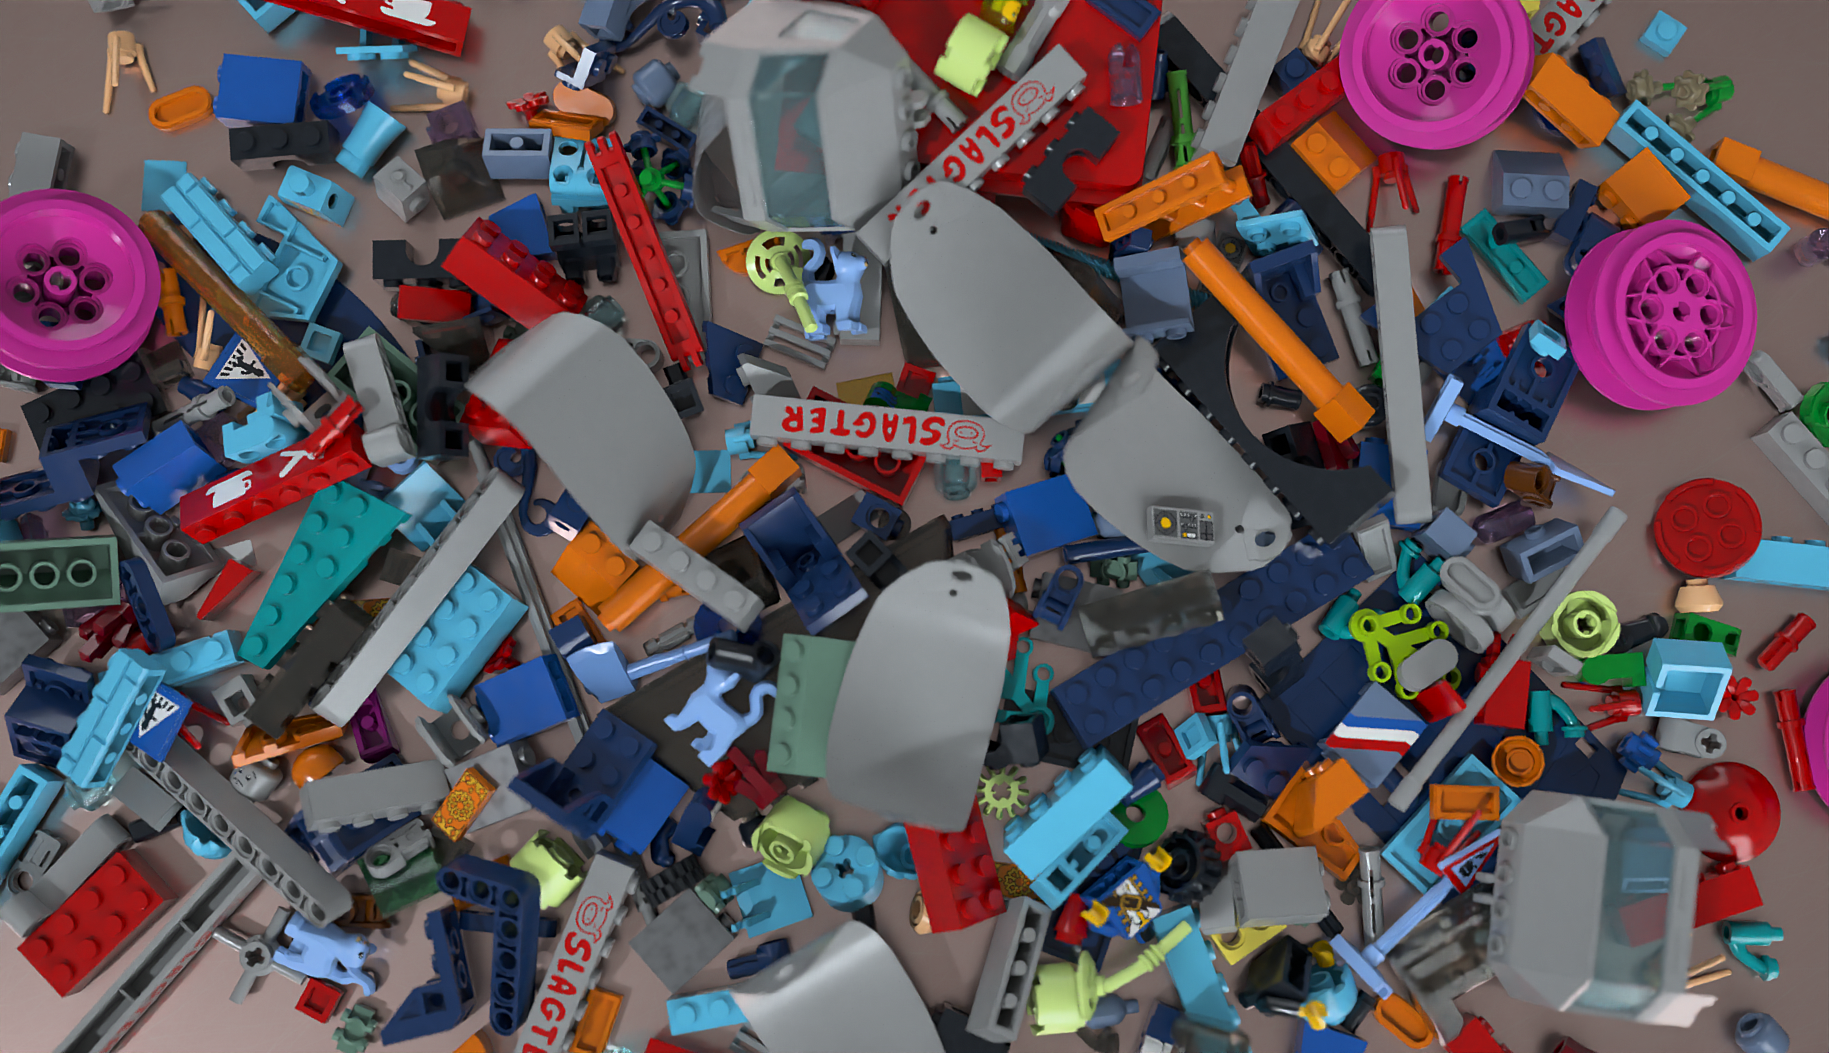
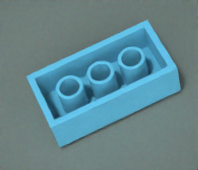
M470 564L387 673L428 708L447 714L452 708L447 695L453 694L459 698L528 610L529 606L484 570Z
M1102 744L1096 749L1093 746L1088 748L1078 758L1080 764L1071 772L1068 769L1064 770L1054 780V788L1046 795L1043 792L1039 793L1029 803V811L1022 817L1019 815L1014 816L1005 825L1004 830L1006 832L1003 834V851L1032 881L1134 788L1129 772Z

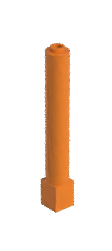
M1727 137L1712 145L1707 158L1741 187L1743 186L1829 221L1828 183L1760 157L1762 151Z
M1198 237L1195 238L1182 250L1186 254L1182 259L1186 266L1317 407L1313 415L1339 443L1364 427L1376 412L1350 382L1342 385L1207 237L1203 241Z
M777 443V447H772L748 469L749 473L677 536L676 539L703 558L706 557L733 533L740 523L753 515L767 501L776 499L802 476L800 467ZM646 564L597 607L601 612L597 618L610 632L614 628L621 632L675 583Z

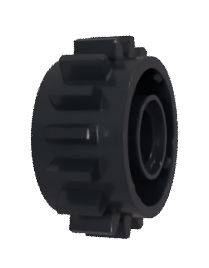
M1184 828L1183 833L1175 831L1173 836L1163 841L1164 843L1161 847L1172 857V862L1160 874V892L1169 895L1168 899L1170 901L1186 905H1192L1193 901L1201 903L1203 902V897L1212 895L1213 890L1219 883L1223 869L1220 857L1222 854L1221 851L1215 848L1216 841L1207 838L1208 834Z

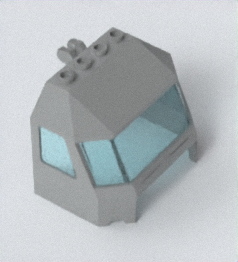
M752 0L703 40L699 56L704 58L699 76L692 75L689 90L724 97L742 206L739 211L715 205L710 211L727 217L726 219L770 232H858L920 174V163L917 158L916 147L918 135L915 129L925 127L931 120L930 111L922 109L929 101L928 92L924 90H914L911 92L912 72L909 69L908 53L874 15L800 0Z
M1532 790L1501 821L1495 874L1476 871V880L1484 883H1495L1494 895L1479 892L1474 893L1473 897L1475 902L1492 904L1486 960L1509 996L1558 1011L1646 1023L1689 1026L1697 1018L1695 1014L1703 1006H1710L1719 998L1711 995L1686 993L1700 850L1732 853L1726 841H1720L1713 828L1716 825L1711 816L1705 813Z

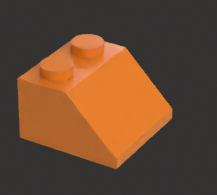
M1335 110L1317 121L1291 144V147L1335 196L1378 159Z
M1648 147L1597 186L1599 187L1597 190L1599 201L1618 216L1624 230L1636 229L1645 224L1663 220L1691 198Z
M590 520L567 545L551 573L598 616L601 612L597 607L643 566L638 561L627 557L610 541L598 524Z
M1344 757L1334 761L1327 758L1321 763H1315L1303 773L1306 779L1297 786L1293 833L1297 838L1318 833L1369 791Z

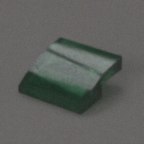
M429 846L405 861V867L386 878L373 877L369 873L364 857L357 860L383 919L441 892L436 884V874L440 869ZM379 856L375 859L373 865L383 866L389 862L391 856Z

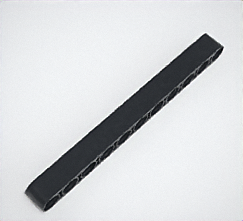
M1165 12L1161 16L1157 48L1169 52L1168 70L1170 72L1178 70L1187 71L1188 92L1204 110L1209 100H1215L1217 92L1212 90L1219 73H1225V71L1173 13ZM1257 109V112H1256V114H1255V117H1254L1253 121H1254L1255 118L1260 114V111H1259L1258 109ZM1247 135L1244 143L1254 141L1249 135ZM1287 141L1267 156L1257 146L1261 168L1267 172V175L1264 177L1265 180L1283 200L1286 198L1293 199L1304 209L1307 219L1322 245L1343 268H1349L1350 276L1367 295L1375 298L1370 235Z

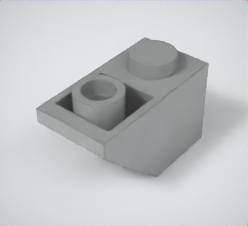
M745 353L737 355L741 367L736 368V371L744 387L751 385L754 393L758 395L801 399L786 367ZM754 395L751 396V397H749L750 400H751V402H752V404H753V397H754Z

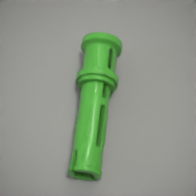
M1186 70L1166 73L1174 136H1171V140H1169L1170 145L1174 146L1176 167L1173 168V171L1192 162L1191 158L1195 148L1190 146L1195 133L1193 132ZM1177 91H1180L1183 118H1180ZM1182 125H1184V134H1182ZM1185 147H1187V155H1188V161H1187V162H1186V158H1185V150H1184Z

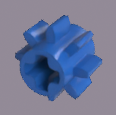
M1644 730L1639 736L1630 732L1618 745L1617 752L1622 755L1619 762L1634 774H1636L1639 767L1651 770L1661 757V752L1656 749L1659 742Z

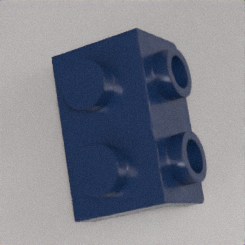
M605 39L586 46L583 49L579 62L575 61L557 68L554 76L563 80L562 84L576 91L584 90L605 81L607 73L610 74L617 63L618 57L614 54L618 45Z

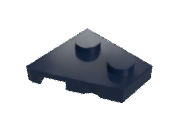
M703 321L702 332L706 334L707 352H704L705 364L709 371L707 377L708 393L732 404L742 406L749 385L744 387L736 371V368L741 367L737 355L745 353L759 358L763 344L710 321Z
M1244 740L1229 760L1230 773L1274 801L1307 760L1313 749L1304 742H1298L1297 745H1285L1281 741L1261 743L1259 740Z

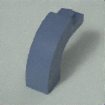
M586 0L578 24L594 39L622 42L631 14L646 0Z

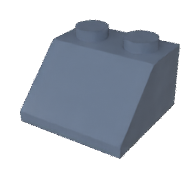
M1493 151L1491 215L1532 217L1543 214L1545 218L1556 219L1569 209L1570 176L1560 153Z

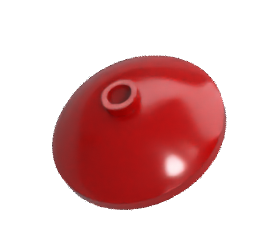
M1725 761L1702 767L1687 780L1688 783L1694 786V793L1688 805L1682 809L1678 808V810L1709 814L1716 825L1713 829L1720 841H1726L1732 853L1701 849L1700 853L1720 862L1734 860L1735 863H1740L1759 856L1772 844L1780 826L1781 807L1774 787L1763 774L1748 765ZM1740 807L1743 811V816L1737 819L1735 811Z

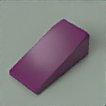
M375 687L350 719L360 758L367 764H374L393 752L395 754L400 753L391 724L378 690Z

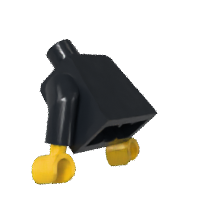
M1287 934L1251 963L1246 988L1238 993L1240 1004L1247 1010L1255 1007L1260 1013L1271 1018L1282 1016L1299 1020L1300 1016L1307 1017L1313 1029L1325 1028L1326 1024L1323 1017H1321L1329 1016L1325 1006L1317 1000L1309 1002L1306 1006H1302V1004L1308 999L1313 957L1316 958L1317 964L1320 967L1327 968L1333 966L1335 961L1332 946L1329 942L1321 940L1316 942L1313 947H1308L1307 944H1300Z

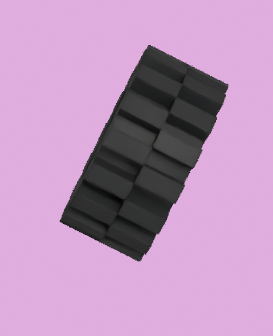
M691 854L639 885L651 907L654 908L705 879L706 876L694 854Z

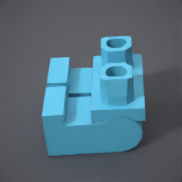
M555 136L549 172L552 205L560 206L562 213H576L579 211V207H589L591 211L609 209L585 149L584 143L586 141ZM594 138L591 141L594 143L596 149H598L599 146L596 138ZM606 139L609 147H612L611 140ZM574 146L578 150L572 155L564 154L563 147Z
M271 392L256 397L257 411L247 415L248 425L244 426L235 422L222 425L225 457L245 464L249 463V465L311 435L302 424L295 428L282 414L287 408ZM291 401L303 413V404Z

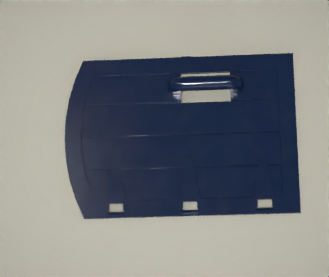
M1421 554L1418 560L1412 557L1410 578L1424 562L1430 564ZM1397 571L1393 572L1359 604L1358 610H1373L1377 608L1388 613L1399 610L1404 604H1409L1398 594ZM1440 580L1437 585L1441 589L1447 590ZM1429 593L1418 605L1422 612L1419 622L1415 624L1400 622L1389 626L1387 631L1393 635H1398L1426 627L1428 623L1435 621L1425 607V602L1432 594ZM1410 608L1406 611V616L1409 620L1413 618V612ZM1436 625L1433 631L1435 636L1438 637L1440 635V628ZM1448 635L1445 640L1452 643L1457 650L1458 662L1456 667L1461 674V682L1454 690L1465 701L1478 684L1475 682L1474 677L1475 668L1478 663H1481V658L1486 657V650L1483 653H1475ZM1325 636L1303 657V678L1274 700L1267 693L1260 698L1264 708L1276 723L1279 732L1291 745L1304 742L1313 749V752L1306 760L1311 766L1325 760L1321 755L1323 750L1317 745V742L1320 739L1328 738L1361 697L1358 694L1361 688L1366 683L1372 682L1367 674L1369 665L1363 643L1356 639L1339 638L1338 640H1332ZM1502 638L1500 654L1507 646V644L1503 641ZM1428 640L1410 646L1420 650L1432 641ZM1378 642L1381 661L1390 666L1391 677L1386 682L1377 683L1428 725L1399 760V763L1410 773L1453 715L1429 723L1409 700L1400 699L1395 693L1396 681L1387 647ZM1380 666L1376 669L1378 678H1381L1383 675V670ZM1531 670L1529 691H1551ZM1448 672L1446 674V680L1448 683H1450L1452 677L1451 673ZM1403 688L1404 693L1408 695L1410 691ZM1552 709L1553 731H1548L1549 745H1539L1545 760V767L1541 778L1526 787H1513L1504 783L1521 800L1532 790L1615 801L1628 770L1621 765L1589 729L1585 730L1586 737L1583 738L1596 751L1587 757L1575 744L1581 737L1564 738V731H1561V727H1567L1561 716ZM1527 710L1525 728L1518 730L1474 724L1473 718L1425 781L1422 790L1404 813L1396 809L1388 801L1382 806L1369 791L1352 804L1350 808L1386 844L1429 797V784L1440 785L1468 753L1473 754L1496 775L1491 762V755L1496 744L1506 737L1519 735L1526 736L1535 741L1534 732H1529ZM1394 767L1382 784L1392 794L1404 777ZM1591 805L1600 823L1603 824L1608 814L1596 812L1594 805ZM1499 844L1480 872L1495 874ZM1475 879L1464 896L1452 887L1440 903L1462 927H1468L1491 918L1492 904L1473 901L1474 893L1484 892L1493 896L1495 883H1484Z

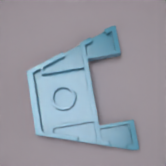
M269 195L256 222L284 235L275 253L276 258L272 261L280 269L279 273L269 282H265L264 286L253 296H249L244 291L224 283L212 309L227 315L314 323L344 264L279 200Z

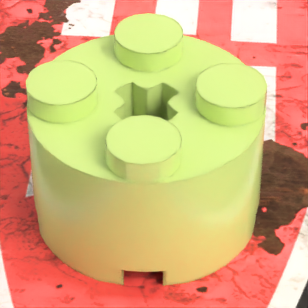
M967 13V16L965 15L951 35L946 45L948 46L944 55L946 58L940 57L934 74L964 92L978 97L987 82L986 77L990 70L994 71L996 69V64L1003 54L1002 51L1009 40V36L978 17Z
M1595 591L1569 592L1540 630L1539 634L1547 646L1556 645L1575 659L1592 658L1606 653L1614 646L1620 634V623H1618L1615 605L1606 596ZM1577 619H1581L1579 625L1583 628L1582 631L1578 630Z
M785 796L773 806L753 833L751 840L752 848L755 854L758 850L764 857L762 863L775 874L789 879H796L801 874H804L805 877L811 872L825 850L826 842L831 836L828 827L830 819L825 812L814 810L812 807L797 801L792 796Z
M544 829L538 830L510 860V867L529 872L538 879L541 885L540 909L545 910L548 906L560 907L585 881L588 870L582 873L580 869L584 865L580 856L561 838L557 837L554 841L547 838L546 836L550 832Z
M1069 962L1041 964L1036 967L1026 1004L1027 1015H1034L1036 1024L1030 1025L1034 1036L1076 1032L1079 1027H1085V1021L1082 1018L1078 1002V971L1074 972V968Z

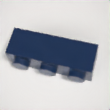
M1595 37L1577 47L1594 89L1598 94L1612 101L1627 93L1604 37Z
M648 105L645 106L636 120L638 128L649 131L650 134L659 133L661 135V142L674 150L685 147L692 156L696 150L697 135Z
M1582 179L1576 181L1569 192V209L1557 217L1551 229L1552 235L1548 238L1565 246L1572 241L1575 242L1581 232L1578 230L1580 225L1584 224L1589 216L1587 212L1589 206H1593L1597 200L1598 195H1596L1599 187Z
M1141 227L1112 241L1108 256L1110 262L1113 261V258L1149 251L1153 245V238H1151L1153 230Z
M995 504L991 505L989 510L983 511V508L971 511V515L965 517L963 514L952 516V520L948 521L953 542L956 543L1004 528L995 515Z

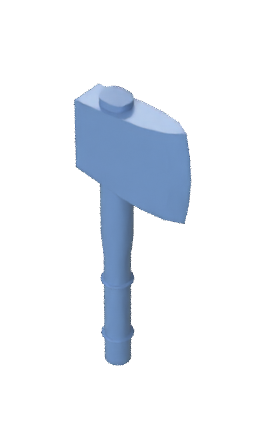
M730 629L630 664L623 652L613 641L586 647L571 654L566 659L573 672L583 683L585 691L589 695L593 694L602 704L636 692L637 678L706 653L709 648V642L714 636L735 641L738 638L735 630Z

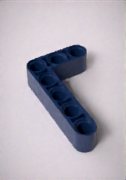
M462 854L437 872L436 884L444 894L450 897L495 910L489 1020L492 1029L497 1034L507 1037L526 1023L535 1002L541 885L538 879L529 872L470 854Z

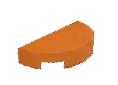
M780 237L771 238L762 245L767 250L773 246L781 245ZM754 239L716 252L722 263L731 271L748 275L746 254ZM756 256L755 267L759 274L762 272L760 257ZM766 259V260H765V264H766V268H767V269L770 268L769 263H768V260H769V259Z

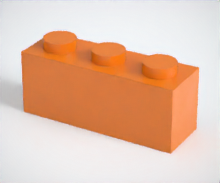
M1552 52L1535 56L1531 79L1523 98L1579 149L1599 147L1621 115L1612 107V102L1607 97L1598 94L1589 86L1590 82L1584 76L1576 74L1569 68L1567 61L1561 55Z

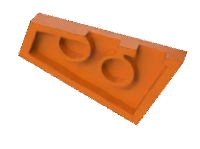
M311 714L258 723L250 728H246L231 755L234 768L324 741L336 740L344 736L350 720L343 727H338L319 714Z

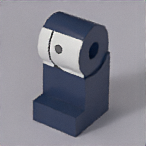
M708 787L699 788L695 792L690 803L686 806L670 841L701 857L713 837L715 829L709 827L722 806L719 800L715 801L708 797Z
M1154 998L1140 1035L1141 1039L1136 1053H1171L1179 1029L1183 1026L1187 1017L1184 1010Z

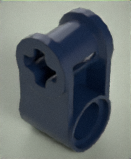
M1594 212L1589 213L1586 222L1581 224L1578 229L1581 232L1577 236V240L1571 244L1563 259L1565 273L1572 277L1582 258L1589 250L1603 239L1621 232V228Z
M1070 564L1056 569L1046 590L1041 594L1031 617L1034 619L1040 617L1056 625L1057 630L1062 632L1083 587L1084 576L1081 570ZM1063 571H1071L1077 577L1076 586L1071 590L1063 589L1059 584L1058 578ZM1046 606L1058 611L1060 615L1047 610Z
M1239 684L1230 689L1227 696V711L1236 725L1242 741L1259 740L1263 743L1271 738L1278 739L1281 737L1276 723L1264 708L1252 687ZM1245 696L1250 699L1251 705L1246 709H1239L1235 707L1233 700L1236 697Z

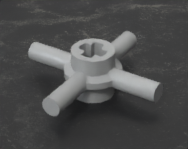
M279 906L265 933L252 936L247 940L220 925L213 932L212 938L239 952L240 964L244 969L229 998L232 1002L242 1004L256 977L267 975L273 971L300 985L307 979V974L290 969L272 960L275 951L280 947L276 940L291 914L289 909ZM256 950H263L261 956L265 957L263 961L258 960L260 955L256 953Z

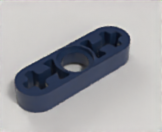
M139 556L121 561L118 565L119 577L148 647L154 653L174 647L176 643L175 633L146 562Z
M460 911L458 929L493 933L494 912ZM540 916L538 937H556L558 919Z

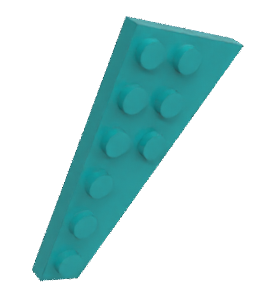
M344 480L316 492L237 655L262 669L271 670L295 644L300 632L309 623L313 624L318 619L322 608L329 601H334L368 564V558L379 546L384 547L392 538L391 533L401 523L405 524L412 514Z

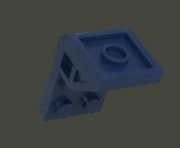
M1311 239L1249 262L1241 272V275L1324 365L1337 361L1340 357L1316 299L1317 295L1321 292L1318 254L1313 240ZM1264 351L1276 383L1289 378Z
M794 486L739 524L742 532L769 571L786 591L803 624L812 636L869 597L838 545Z
M603 708L563 764L553 757L515 775L506 788L556 824L586 840L600 830L656 751L658 745Z
M395 752L364 771L403 764ZM300 810L292 817L283 832L328 873L337 878L365 856L369 848L423 814H421V811L408 813L407 817L395 821H388L387 817L374 819V823L363 827H354L353 823L341 825L340 829L334 832L320 834L318 830L307 832L303 810Z
M454 904L442 906L426 913L427 919L424 921V930L427 939L432 940L435 952L431 955L434 973L439 974L440 977L432 978L426 981V984L413 988L381 1030L382 1046L452 1030L467 1020L477 1004L462 930L458 929L459 915Z

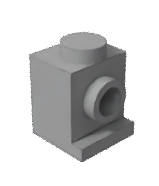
M240 674L211 692L231 727L245 725L246 728H250L264 720L262 713L269 709L268 704L254 682L255 678L252 674ZM244 698H247L251 705L248 709L243 706Z

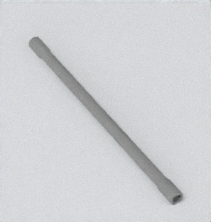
M1611 506L1592 531V535L1464 702L1467 704V708L1453 715L1412 771L1402 779L1389 796L1387 801L1396 809L1404 813L1422 790L1425 781L1604 546L1614 538L1626 522L1628 517L1624 512Z

